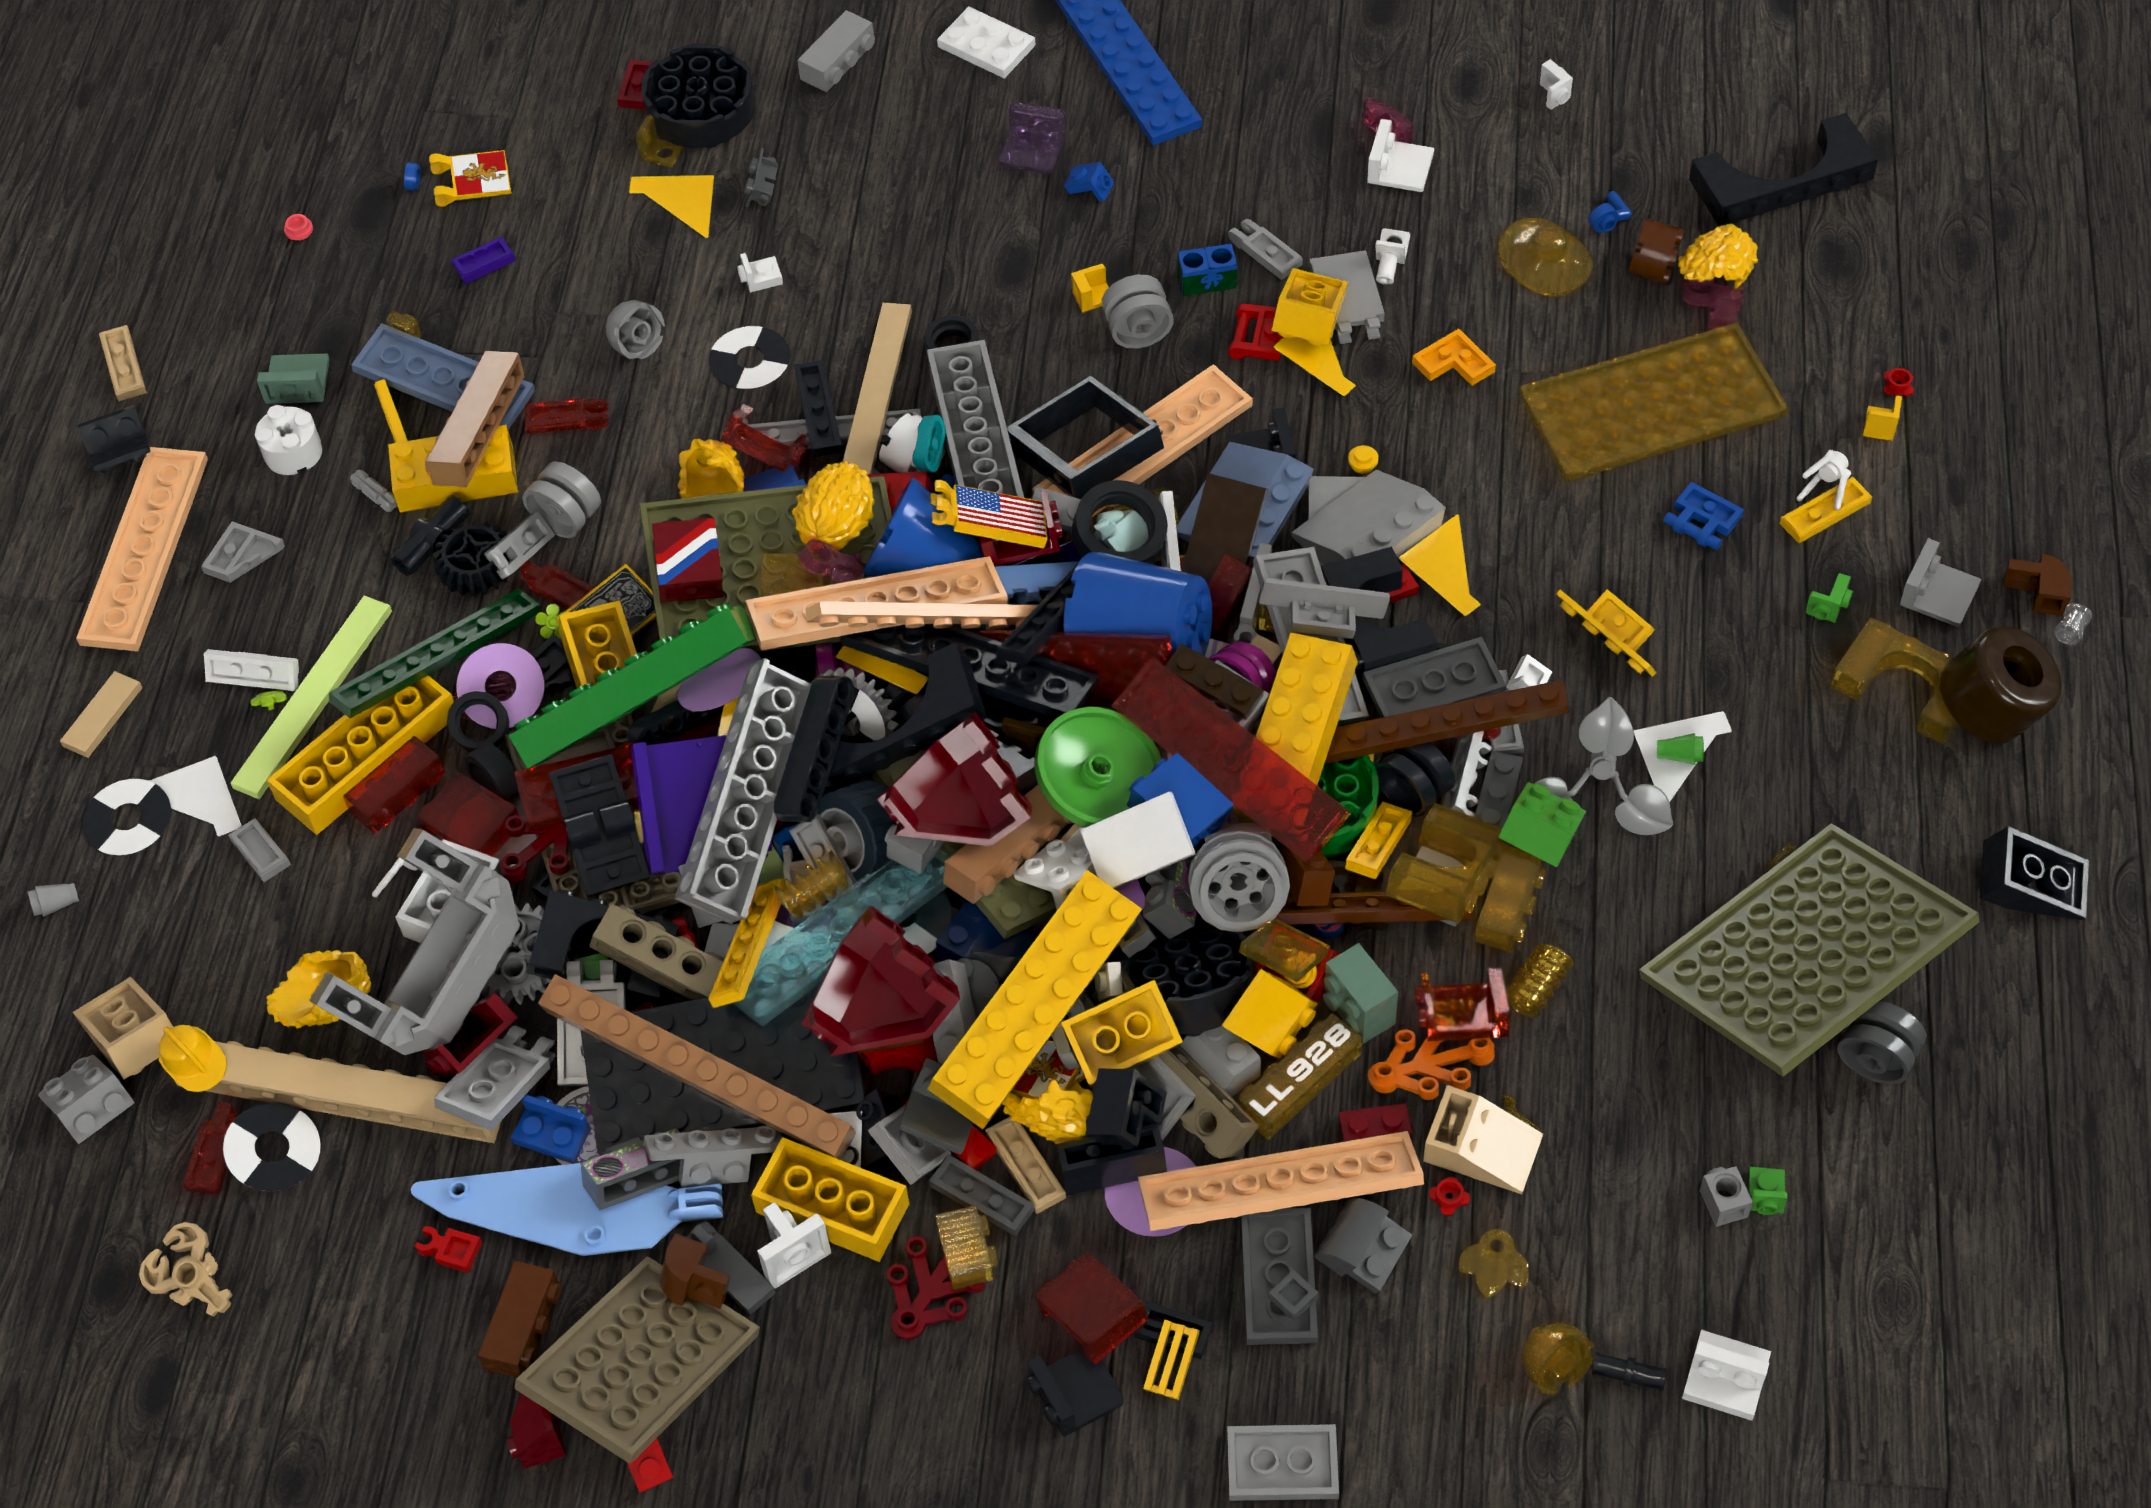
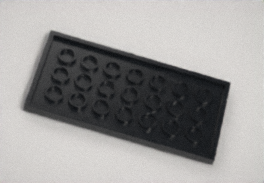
M824 976L747 990L744 1000L716 1008L712 1007L708 998H702L631 1012L825 1112L846 1109L864 1101L865 1094L858 1051L830 1056L828 1042L822 1041L811 1030L801 1025ZM581 1030L596 1147L599 1155L605 1154L606 1148L636 1137H639L642 1141L645 1135H653L656 1132H664L672 1128H677L680 1133L695 1130L741 1129L763 1124Z

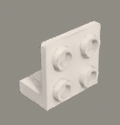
M1381 119L1369 157L1367 183L1423 192L1433 159L1434 148L1395 141L1396 133L1391 132L1392 121Z
M1055 839L1014 872L1015 880L1052 892L1056 910H1058L1087 870L1095 876L1097 874L1086 848Z

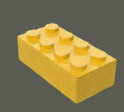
M501 425L497 428L467 487L432 484L430 473L425 468V461L427 455L431 453L435 446L437 436L388 444L392 491L400 512L440 506L448 497L452 496L465 502L518 493L514 451L507 425Z
M784 1137L780 1140L751 1194L756 1213L765 1216L763 1209L774 1202L782 1212L788 1210L797 1225L817 1213L825 1223L829 1242L880 1262L909 1206L906 1185Z

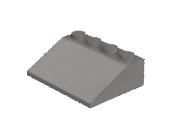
M1375 470L1291 532V537L1303 548L1314 547L1318 561L1323 565L1391 546L1399 561L1401 555L1441 526L1446 507L1424 488Z

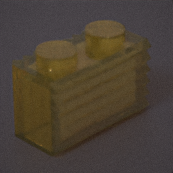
M976 1205L935 1215L952 1288L957 1290L959 1287L964 1288L965 1286L993 1280L992 1267L998 1266L994 1245L987 1247L984 1236L990 1235L986 1215L979 1216Z

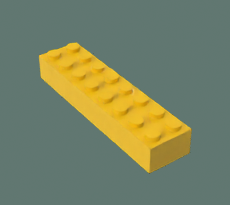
M1087 870L932 1078L927 1090L981 1129H984L1130 929L1142 908Z

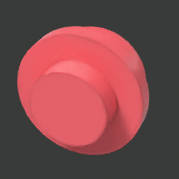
M302 214L291 215L287 218L284 226L286 236L296 241L309 237L313 231L311 221Z

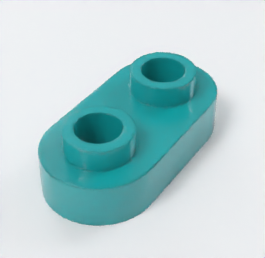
M939 415L924 416L918 425V437L912 454V460L920 472H936L940 466L946 429L944 421Z

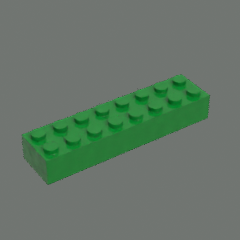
M729 603L717 606L706 613L708 619L704 622L699 619L686 624L678 629L681 634L680 636L675 638L672 635L662 638L651 645L653 651L649 654L646 650L623 661L626 666L625 668L621 669L619 666L596 677L597 684L594 685L591 682L569 693L570 700L567 701L566 698L560 701L557 700L541 709L544 714L541 717L538 713L515 724L514 726L517 731L508 736L527 769L548 761L756 640L753 627L741 606L730 607Z

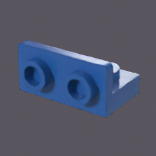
M525 1095L522 1100L525 1110L511 1136L513 1144L574 1164L591 1131L585 1113L574 1106L564 1108L555 1105L553 1101L544 1096H536L534 1098Z

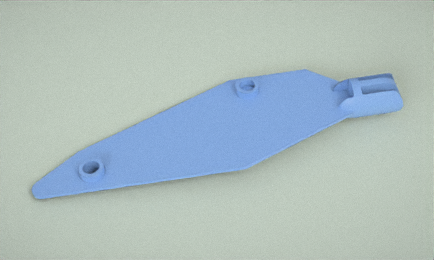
M580 1163L420 1181L411 1187V1193L415 1198L448 1218L581 1256L652 1248L680 1222L723 1218L722 1185L720 1183L678 1189L663 1186L599 1211L583 1187ZM459 1191H464L462 1194L456 1195Z

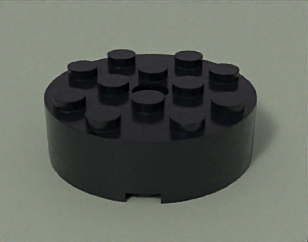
M712 44L681 46L669 51L670 55L660 62L655 60L645 72L641 91L648 123L659 137L678 147H715L717 144L728 141L746 128L754 115L756 101L750 69L745 61H741L734 56L733 51L725 47Z
M1195 923L1193 927L1171 939L1167 938L1161 931L1153 933L1156 939L1150 942L1144 950L1135 953L1130 958L1124 957L1121 965V976L1125 993L1155 980L1179 1034H1185L1190 1037L1199 1036L1204 1031L1221 1027L1258 973L1254 949L1250 940L1241 932L1209 929L1208 923Z

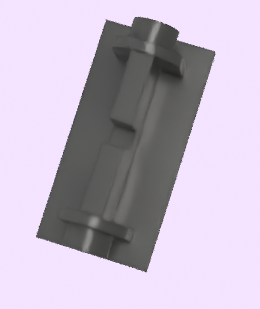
M762 147L757 158L752 157L749 163L747 173L752 175L751 178L748 177L743 194L747 195L746 207L749 206L751 200L756 201L761 206H766L772 200L773 183L776 178L778 163L773 157H763L764 148Z

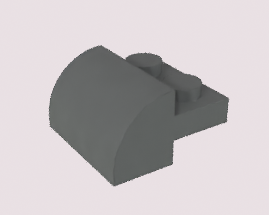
M1351 1198L1345 1202L1313 1257L1341 1277L1347 1274L1376 1294L1381 1291L1411 1239L1412 1234L1388 1218L1389 1211L1382 1206L1365 1199Z

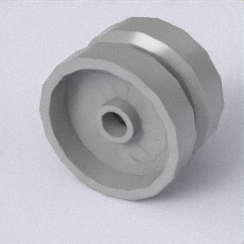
M1137 274L1125 277L1112 284L1102 297V310L1106 320L1109 322L1111 335L1120 346L1135 349L1150 346L1164 338L1173 326V313L1166 301L1164 289L1158 279L1150 275Z
M556 461L548 463L539 474L538 480L532 482L522 496L523 504L529 514L538 511L553 533L564 538L575 537L584 526L585 519L591 518L601 504L600 494L585 475L565 463Z

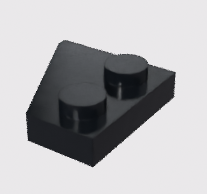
M553 634L531 654L538 662L543 673L544 694L575 685L562 640ZM510 674L511 680L516 683L514 677Z

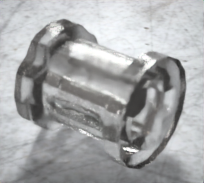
M2071 603L2066 606L2063 613L2064 619L2062 623L2056 626L2054 634L2064 644L2077 645L2083 639L2082 631L2090 623L2092 613L2085 606Z

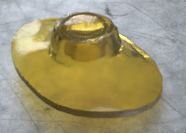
M1525 218L1509 226L1499 239L1498 256L1501 264L1516 281L1533 292L1545 296L1560 297L1575 292L1590 278L1593 268V260L1590 253L1578 239L1555 223L1541 218Z

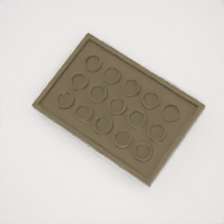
M648 1256L516 1378L514 1388L629 1464L758 1337L760 1326L725 1304L722 1305L721 1309L689 1297H687L683 1306L674 1303L665 1295L661 1287L660 1279L663 1265Z

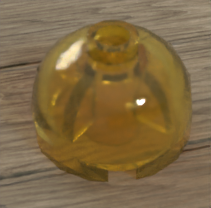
M1555 1321L1536 1327L1530 1332L1523 1347L1521 1357L1524 1372L1543 1394L1559 1393L1556 1390L1557 1386L1567 1381L1570 1388L1587 1373L1594 1359L1590 1353L1591 1348L1595 1349L1594 1344L1578 1328L1566 1322Z

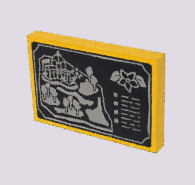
M624 564L563 613L620 600L632 638L656 619L652 590L627 564ZM558 617L557 620H556V623H557L558 625H559V617Z

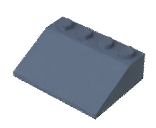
M1229 442L1210 473L1268 489L1246 574L1251 576L1254 566L1253 559L1257 555L1259 544L1273 545L1306 491L1314 468L1287 454ZM1205 482L1176 526L1177 537L1188 543L1191 538Z

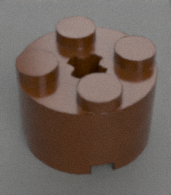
M1645 218L1628 273L1667 285L1672 271L1667 265L1673 267L1678 253V248L1674 247V244L1680 246L1685 229Z

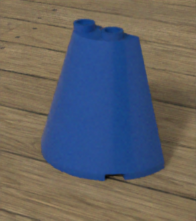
M911 478L893 510L894 514L884 534L873 550L862 573L876 577L982 558L984 554L981 544L973 535L954 532L952 525H936L932 522V512L943 513L944 511L937 510L936 506L931 504V493L918 480Z

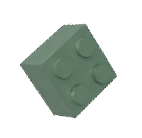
M1359 943L1326 962L1323 999L1331 1011L1334 1012L1336 1010L1342 1017L1345 1029L1350 1031L1351 1036L1356 1035L1361 1043L1364 1044L1396 1024L1398 991Z

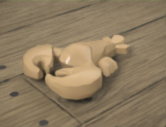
M183 1222L174 1225L166 1234L163 1240L164 1244L168 1246L173 1241L181 1239L178 1244L172 1245L170 1249L176 1252L191 1251V1254L176 1260L172 1270V1277H170L167 1256L160 1258V1264L157 1267V1261L162 1251L155 1249L141 1263L139 1277L142 1285L151 1294L165 1295L169 1291L179 1288L177 1292L170 1294V1299H174L176 1303L182 1306L188 1305L195 1297L202 1302L208 1303L207 1314L215 1316L218 1312L224 1313L230 1307L231 1302L229 1299L233 1295L228 1289L219 1291V1287L212 1278L218 1270V1264L213 1256H211V1253L207 1252L203 1261L205 1248H208L209 1245L207 1233L197 1224Z

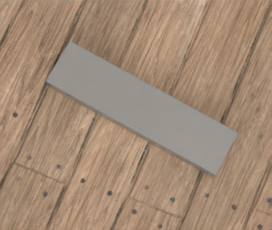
M766 658L754 663L751 662L675 895V900L729 924L747 918L777 821L774 813V801L812 683H808L769 664L770 660Z

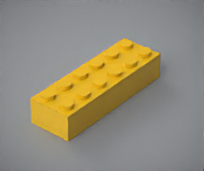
M1290 633L1233 803V810L1239 822L1268 821L1270 829L1301 836L1358 663L1352 645Z
M426 676L351 719L343 715L267 779L275 800L313 833L318 835L447 725L448 711L454 703L451 693L430 676Z

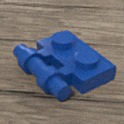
M1690 482L1675 501L1674 509L1681 512V514L1677 516L1668 512L1663 522L1670 525L1674 532L1680 535L1685 533L1696 539L1697 544L1718 550L1723 540L1714 536V533L1717 531L1727 537L1743 517L1744 509ZM1694 519L1705 526L1701 529L1690 523V521Z

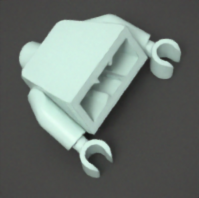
M1119 509L1100 513L1097 516V524L1094 525L1096 531L1093 534L1101 544L1111 550L1119 552L1133 551L1141 547L1148 540L1147 525L1144 519L1134 510L1122 512Z

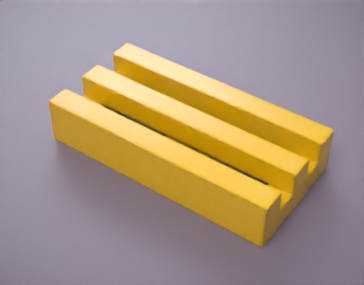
M1164 1320L1144 1384V1390L1179 1400L1199 1336V1330ZM1170 1331H1174L1175 1335L1159 1386L1154 1385ZM1184 1334L1189 1336L1173 1390L1167 1389V1385Z

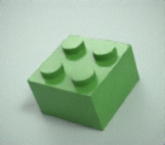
M1528 782L1515 802L1498 838L1558 867L1586 810L1580 808L1579 804L1573 800L1562 799L1552 794L1543 785Z

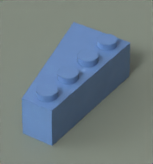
M1079 561L997 566L995 569L1007 593V605H1039ZM1010 625L999 629L1000 633L1003 634Z

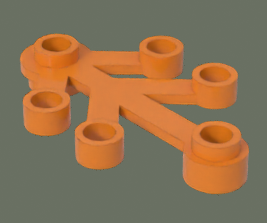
M1434 1020L1427 1025V1038L1414 1059L1401 1064L1406 1053L1412 1051L1416 1046L1414 1032L1403 1029L1396 1033V1045L1385 1062H1378L1369 1069L1368 1081L1377 1092L1391 1093L1397 1088H1401L1418 1094L1424 1100H1433L1439 1095L1438 1081L1461 1090H1467L1471 1086V1073L1466 1068H1456L1450 1071L1441 1067L1467 1059L1478 1066L1488 1065L1495 1057L1494 1043L1485 1035H1476L1466 1046L1433 1055L1439 1044L1447 1039V1025L1443 1021ZM1419 1074L1425 1077L1418 1081L1408 1076ZM1431 1087L1433 1089L1426 1090L1424 1088Z

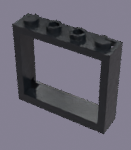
M1089 376L1007 427L1013 453L1068 496L1082 499L1094 486L1116 479L1164 448L1161 437L1163 431L1159 428L1156 420L1148 418L1141 409L1130 405L1122 395L1115 394L1106 384H1101L1092 376ZM1093 407L1099 409L1134 435L1079 470L1074 469L1039 442Z

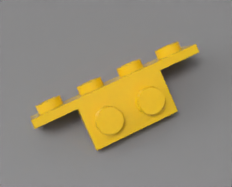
M1561 589L1556 593L1562 600L1559 606L1571 617L1578 614L1583 618L1584 621L1581 625L1594 636L1598 633L1602 634L1607 639L1604 644L1616 655H1619L1621 651L1630 658L1627 663L1636 672L1642 674L1645 670L1652 677L1657 673L1647 661L1636 653L1638 648L1655 629L1608 589L1588 611L1584 610Z

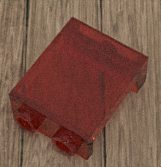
M743 404L732 413L720 441L783 472H786L791 466L796 467L804 458L808 446L804 444L807 439L806 435L801 434L789 446L747 425L754 411L753 408Z
M458 772L452 780L444 784L441 791L430 803L423 806L417 818L422 830L432 834L434 832L447 841L493 857L511 837L506 830V820L510 816L519 815L516 806ZM515 824L511 826V828L515 829L520 827L521 825Z
M1501 967L1488 968L1487 983L1430 986L1428 973H1421V985L1415 986L1416 1006L1422 1005V1008H1418L1419 1027L1426 1028L1428 1041L1509 1037L1510 1010Z
M1086 1252L1079 1259L1073 1260L1065 1271L1054 1280L1046 1282L1039 1292L1035 1294L1040 1312L1045 1317L1050 1314L1083 1345L1086 1357L1094 1364L1098 1363L1148 1321L1143 1301L1089 1252Z

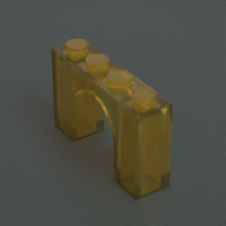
M1870 618L1835 668L1830 687L1859 701L1879 673L1892 668L1909 669L1923 676L1933 690V696L1921 712L1915 731L1945 745L1958 725L1957 721L1948 711L1940 691L1941 672L1952 658L1942 651H1937L1921 643L1914 637L1907 636L1893 629L1887 623Z
M1434 803L1424 819L1418 845L1450 856L1464 866H1439L1402 852L1391 869L1385 895L1460 923L1466 912H1473L1478 895L1482 896L1484 894L1489 878L1493 879L1499 861L1503 862L1506 857L1509 844L1498 838L1502 827Z

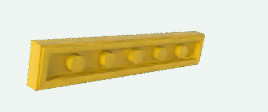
M783 878L756 886L747 918L739 922L708 999L713 1008L744 1000L787 891Z

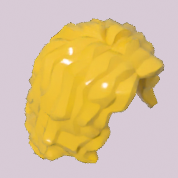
M1733 224L1721 225L1695 239V242L1686 249L1684 255L1678 258L1677 266L1680 268V274H1684V279H1697L1699 282H1703L1705 280L1710 281L1714 277L1720 278L1723 275L1725 280H1734V289L1736 290L1744 283L1751 270L1754 269V264L1758 262L1756 254L1758 246L1752 241L1747 232H1742L1741 228Z
M694 439L691 442L690 449L679 454L681 470L678 488L680 489L681 499L744 492V472L737 460V452L732 449L731 444L712 439L706 441Z
M848 461L840 462L839 464H828L810 478L802 494L796 497L798 504L793 508L792 514L796 521V529L800 534L801 541L805 543L807 549L818 548L827 555H834L845 547L851 539L860 536L862 529L868 526L869 519H873L872 506L875 500L872 496V484L867 476V471L860 470L859 465L849 464Z
M327 950L325 952L316 951L303 954L298 963L291 970L287 971V981L280 982L279 987L267 996V1011L270 1015L274 1016V1022H281L284 1026H294L297 1029L304 1025L310 1027L316 1024L320 1026L336 1022L340 1018L313 1004L309 999L326 972L368 994L371 990V981L366 971L367 966L355 952L342 953L339 950L332 952Z
M1051 1080L1047 1091L1041 1093L1039 1098H1026L1009 1093L1002 1105H1005L1003 1112L1011 1116V1121L1026 1125V1127L1030 1128L1031 1132H1035L1041 1137H1046V1140H1052L1055 1144L1089 1137L1086 1135V1119L1090 1114L1093 1092L1082 1088L1078 1082L1069 1090H1064L1056 1080Z

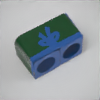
M1232 244L1178 251L1177 280L1181 296L1182 284L1184 296L1229 290L1237 287L1238 271Z

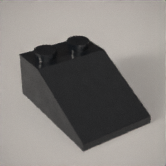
M2008 826L1983 840L1979 898L2005 909L2083 920L2086 918L2089 860Z

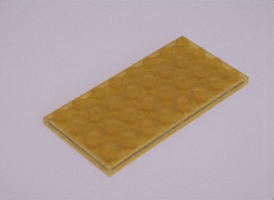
M1738 322L1519 387V396L1566 482L1787 416L1789 409Z

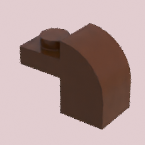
M2042 553L2039 563L2028 560L2009 559L2003 577V587L2034 591V612L2065 616L2071 600L2072 576L2064 563L2053 556Z
M676 1233L665 1253L660 1279L663 1292L670 1300L680 1306H683L687 1297L721 1309L726 1298L730 1276L704 1266L708 1245Z

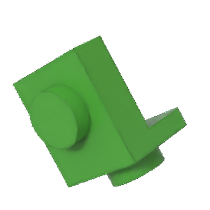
M1839 573L1830 596L1812 591L1809 596L1806 613L1817 619L1835 623L1841 607L1848 608L1853 594V590L1848 589L1851 577Z

